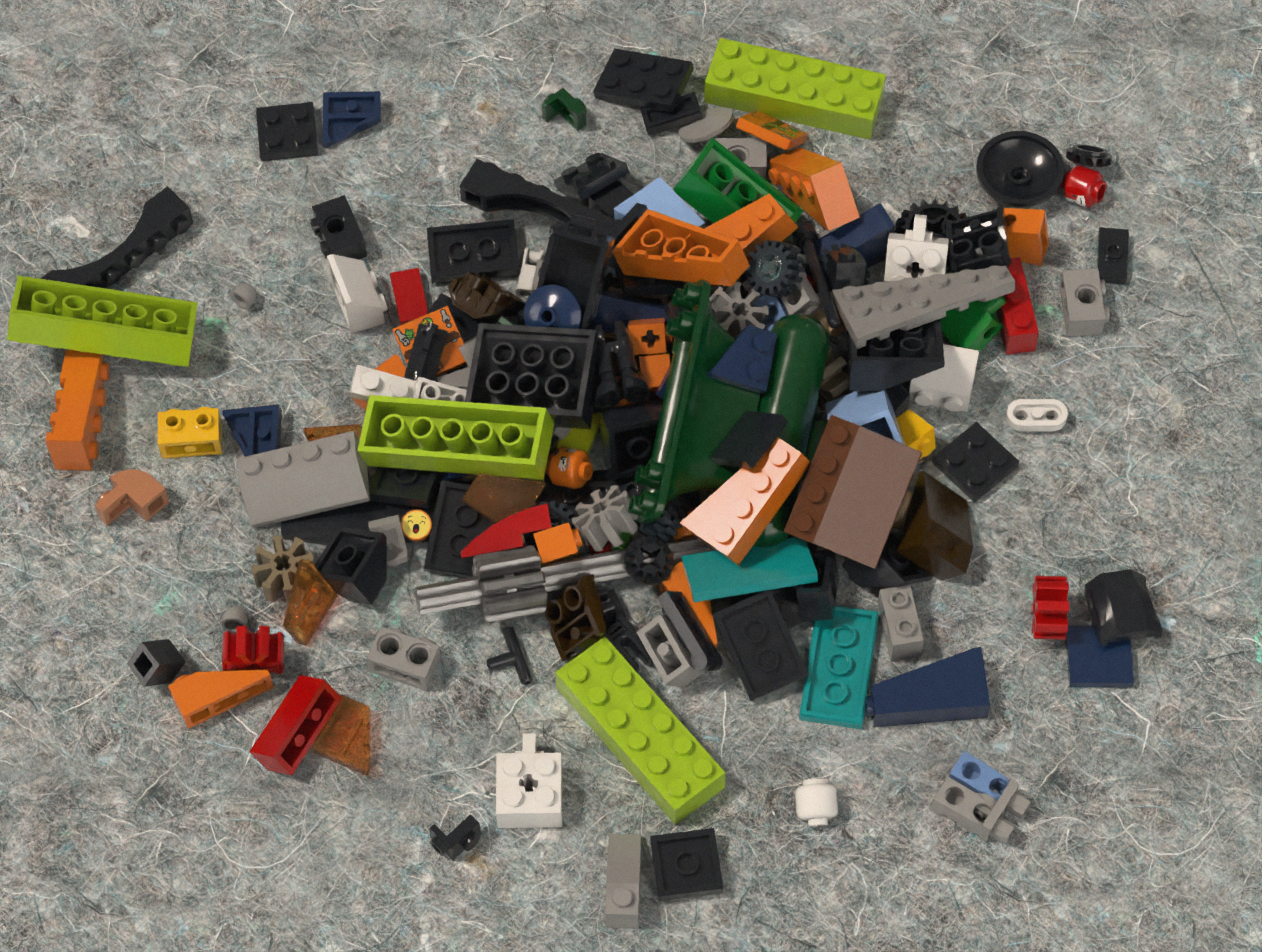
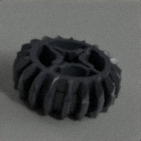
M935 198L932 204H928L923 199L920 207L912 203L910 210H903L901 218H898L896 221L894 233L905 234L906 229L913 230L915 214L927 215L926 231L933 232L932 237L946 238V221H956L967 218L966 213L959 214L958 205L949 208L948 201L941 205L938 204ZM949 251L947 254L946 268L947 266L951 268ZM913 262L912 266L915 265V264L918 265V270H919V269H920V268H919V263H918V262Z

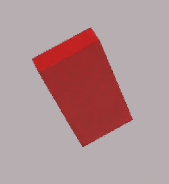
M419 268L390 273L400 325L426 315L428 309Z

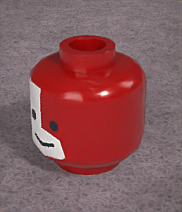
M1078 165L1070 172L1064 174L1061 188L1064 189V197L1067 201L1089 208L1095 203L1102 201L1107 183L1104 181L1102 173Z

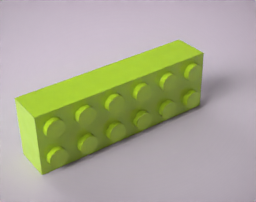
M719 38L705 80L704 103L748 113L760 111L776 119L871 140L885 93L886 74Z
M18 275L9 312L7 340L23 344L29 343L51 348L76 350L84 353L90 352L112 357H124L172 366L189 367L198 302Z
M369 395L357 452L367 466L544 480L555 423L548 410L541 407Z
M605 636L555 672L556 688L675 825L725 788V771Z

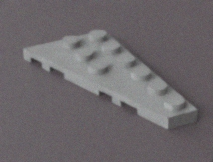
M994 265L985 269H966L956 273L933 274L921 278H904L893 282H875L871 285L857 287L846 286L843 289L832 290V299L858 349L866 346V340L875 337L883 340L890 337V332L896 329L908 331L946 317V311L956 308L958 311L969 308L970 302L976 300L987 302L1014 292L1015 280L1006 266Z

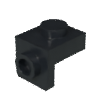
M471 814L447 836L435 824L429 828L431 837L429 842L438 854L443 856L446 853L452 860L456 859L464 850L470 851L479 842L481 835L480 824Z

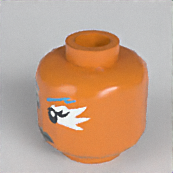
M560 447L549 455L546 473L551 482L557 486L579 489L592 477L593 465L587 452L580 449Z

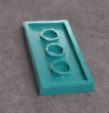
M795 537L788 538L774 546H752L739 566L716 550L681 556L682 566L693 602L818 582L817 570L806 541Z
M835 605L833 620L814 621L806 669L809 676L805 677L799 720L862 730L865 697H867L879 612Z

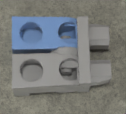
M774 258L769 265L768 276L771 280L777 279L780 275L782 264L779 258ZM805 271L804 273L799 272L798 276L802 277L803 280L801 283L795 282L798 288L796 291L789 290L790 295H782V298L760 294L754 302V307L768 306L769 314L762 322L765 325V330L771 332L774 324L783 316L790 314L812 316L822 308L820 298L808 281ZM747 280L742 283L745 291H748V293L754 287L749 285Z
M964 751L951 770L949 777L947 776L933 798L930 811L940 817L942 815L947 816L961 824L968 831L978 834V837L986 842L991 836L1007 843L1016 825L1003 818V815L1007 810L1022 819L1031 801L1017 791L1020 784L1012 779L1009 780L995 769Z

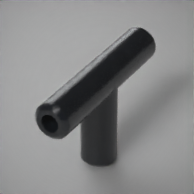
M506 627L503 629L502 634L509 652L487 659V667L492 671L514 664L521 684L528 685L533 681L517 635L513 627Z

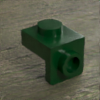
M564 88L555 94L548 95L541 104L542 119L545 122H549L560 114L577 131L586 126V106L579 98H574Z

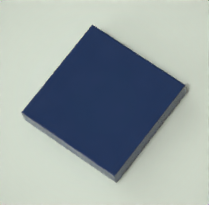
M1068 626L1066 648L1069 687H1133L1131 640L1110 642L1106 646H1101L1093 626Z

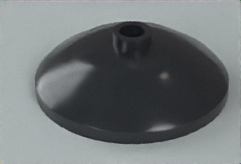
M1010 131L995 136L981 149L976 165L977 178L984 191L998 202L1014 207H1031L1049 200L1059 190L1063 182L1065 170L1064 161L1059 150L1046 138L1027 131Z

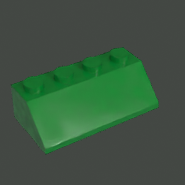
M713 137L673 187V190L679 197L713 224L769 193L795 223L803 212L799 206Z

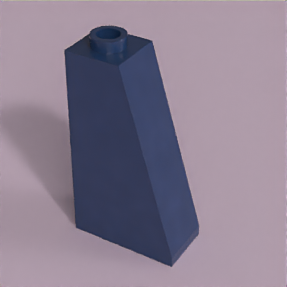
M880 203L860 214V218L848 222L818 239L815 245L817 255L819 254L823 257L825 255L822 251L823 249L827 248L829 251H832L831 245L837 244L841 248V243H844L848 247L850 245L855 247L868 266H873L886 260L889 233H894L895 225ZM809 266L806 267L805 273L812 276Z
M602 290L594 325L602 324L606 337L605 342L608 343L617 341L614 336L613 321L622 320L628 329L629 320L665 318L667 326L669 318L663 309L665 304ZM648 330L644 337H648L649 342H655V337L657 336L653 334V330ZM648 354L635 355V358L639 360L640 356H646Z
M982 647L964 651L872 685L870 697H865L866 715L873 718V726L883 727L987 718L990 701Z

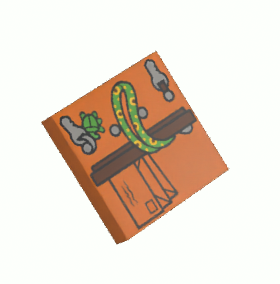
M760 111L739 117L736 124L738 129L784 150L805 143L809 134Z
M448 306L392 329L407 364L418 325H427V323H434L439 326L438 329L448 331L436 377L467 364L459 350V346L464 343Z

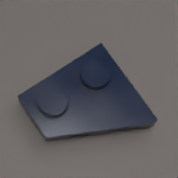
M380 91L323 92L322 143L324 148L339 143L381 122Z
M752 325L746 326L737 336L735 342L723 353L722 358L710 369L707 377L763 394L767 390L777 334Z
M279 404L222 411L244 457L280 448L282 409Z

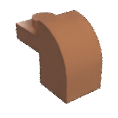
M129 469L120 471L110 477L113 489L103 493L94 505L99 519L108 526L130 507L147 522L169 504L165 488L150 474L141 470Z

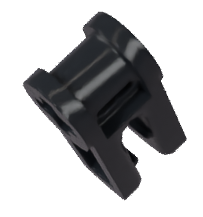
M617 615L614 618V622L606 628V633L600 639L605 636L634 670L639 673V665L635 661V657H638L646 666L651 665L653 661L630 622L623 615ZM624 646L629 647L635 653V657H632Z

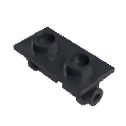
M434 323L418 325L404 378L416 381L418 377L435 381L448 331L438 329L439 326Z

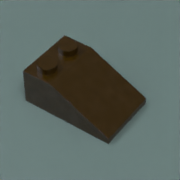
M920 471L897 552L940 581L964 575L967 573L973 551L967 500L925 471Z

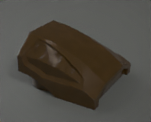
M467 271L463 278L454 277L448 287L453 305L474 319H495L501 316L517 315L516 310L524 309L526 304L524 300L490 278Z
M593 574L583 576L578 581V584L568 586L558 599L549 600L546 604L545 617L551 623L550 634L562 661L569 660L581 653L606 633L602 605Z

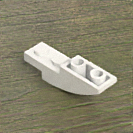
M357 365L354 370L349 396L367 402L369 395L465 402L467 390L418 377L414 381Z

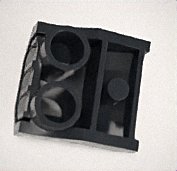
M1003 206L997 207L996 210L956 221H946V238H949L948 251L952 273L966 269H985L994 265L1006 266L1008 268L1012 263Z
M1132 569L1099 574L1085 584L1084 596L1088 605L1091 624L1101 646H1106L1110 642L1152 636L1162 638L1161 624L1152 605L1144 575Z

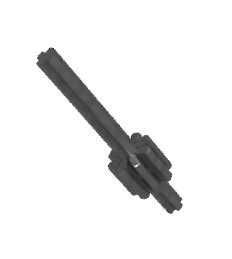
M696 536L665 542L668 543L671 552L674 554L673 566L682 561L681 556L715 551V549ZM532 545L476 555L473 558L474 565H472L473 577L415 587L418 612L422 615L479 604L481 616L486 623L541 614L547 608L548 591L576 585L585 575L593 574L595 583L630 577L624 565L626 549L541 564L539 553ZM657 552L651 555L642 553L645 558L640 568L648 564L657 566L654 562L658 554Z

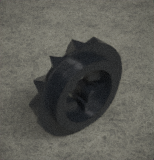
M1076 144L1073 147L1067 148L1066 158L1069 161L1091 167L1109 166L1113 158L1106 149L1091 145Z
M643 535L632 541L626 549L624 555L625 569L629 576L638 583L644 585L659 584L670 575L674 567V554L671 552L668 543L663 542L657 536L646 537ZM642 553L647 555L658 553L654 561L657 566L648 564L640 568L645 558Z

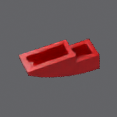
M543 504L527 508L490 526L460 552L461 558L523 547L521 534L552 528L548 505Z

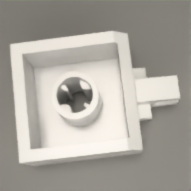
M915 214L913 230L906 229L905 234L889 233L884 282L946 273L949 238L932 237L933 232L926 231L927 215ZM913 262L919 263V272L913 271Z
M536 733L523 734L522 751L496 753V819L498 828L562 827L561 753L536 751ZM527 789H533L531 792H526Z

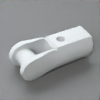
M528 247L525 248L515 292L519 298L528 299L533 293L536 266L528 265V262L537 263V259L544 260L545 250L541 249L540 252L530 251Z

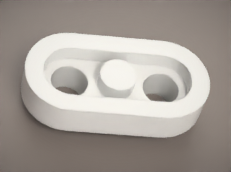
M1018 399L1009 404L1006 421L1016 431H1058L1066 424L1068 410L1061 401L1055 399ZM1023 416L1025 420H1019L1016 417ZM1053 416L1056 420H1049L1047 417Z

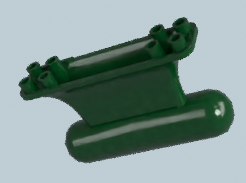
M700 279L695 283L687 282L684 289H676L672 299V306L679 307L681 310L678 318L671 317L666 327V335L675 338L672 348L673 357L653 452L647 466L639 465L637 468L635 483L643 485V490L640 496H632L628 507L629 513L638 515V522L648 524L658 520L663 514L666 504L678 495L696 491H716L741 469L740 467L717 465L710 457L746 411L782 414L788 423L778 438L800 451L807 458L829 350L828 332L820 321L805 314H790L783 316L774 324L771 332L776 333L777 337L767 390L763 394H759L707 377L710 369L722 358L723 353L736 340L722 328L712 313L710 307V282ZM803 476L753 546H774L788 539L790 535L785 533L784 529L801 490Z

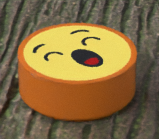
M422 510L407 512L401 521L403 534L407 539L414 542L427 539L432 529V521L429 515Z

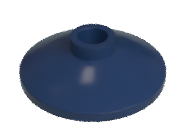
M545 285L536 289L527 299L524 308V321L526 326L580 329L582 310L578 299L569 289L560 285ZM547 310L552 313V320L550 322L545 318Z

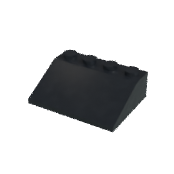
M941 319L908 331L896 329L890 332V337L879 340L877 337L866 340V346L858 349L846 328L849 390L860 392L882 391L943 368L945 365Z
M479 323L465 402L546 408L555 423L554 427L591 429L595 405L593 395L596 390L597 331Z

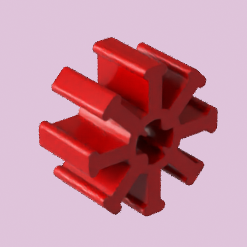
M1034 576V583L1032 585L1033 604H1031L1033 639L1066 640V632H1068L1067 612H1069V601H1067L1069 583L1066 576Z
M246 625L237 626L236 634L229 631L224 632L222 671L268 670L269 673L282 674L284 672V634L282 632L270 634V627L262 625L259 626V630L256 633H251Z

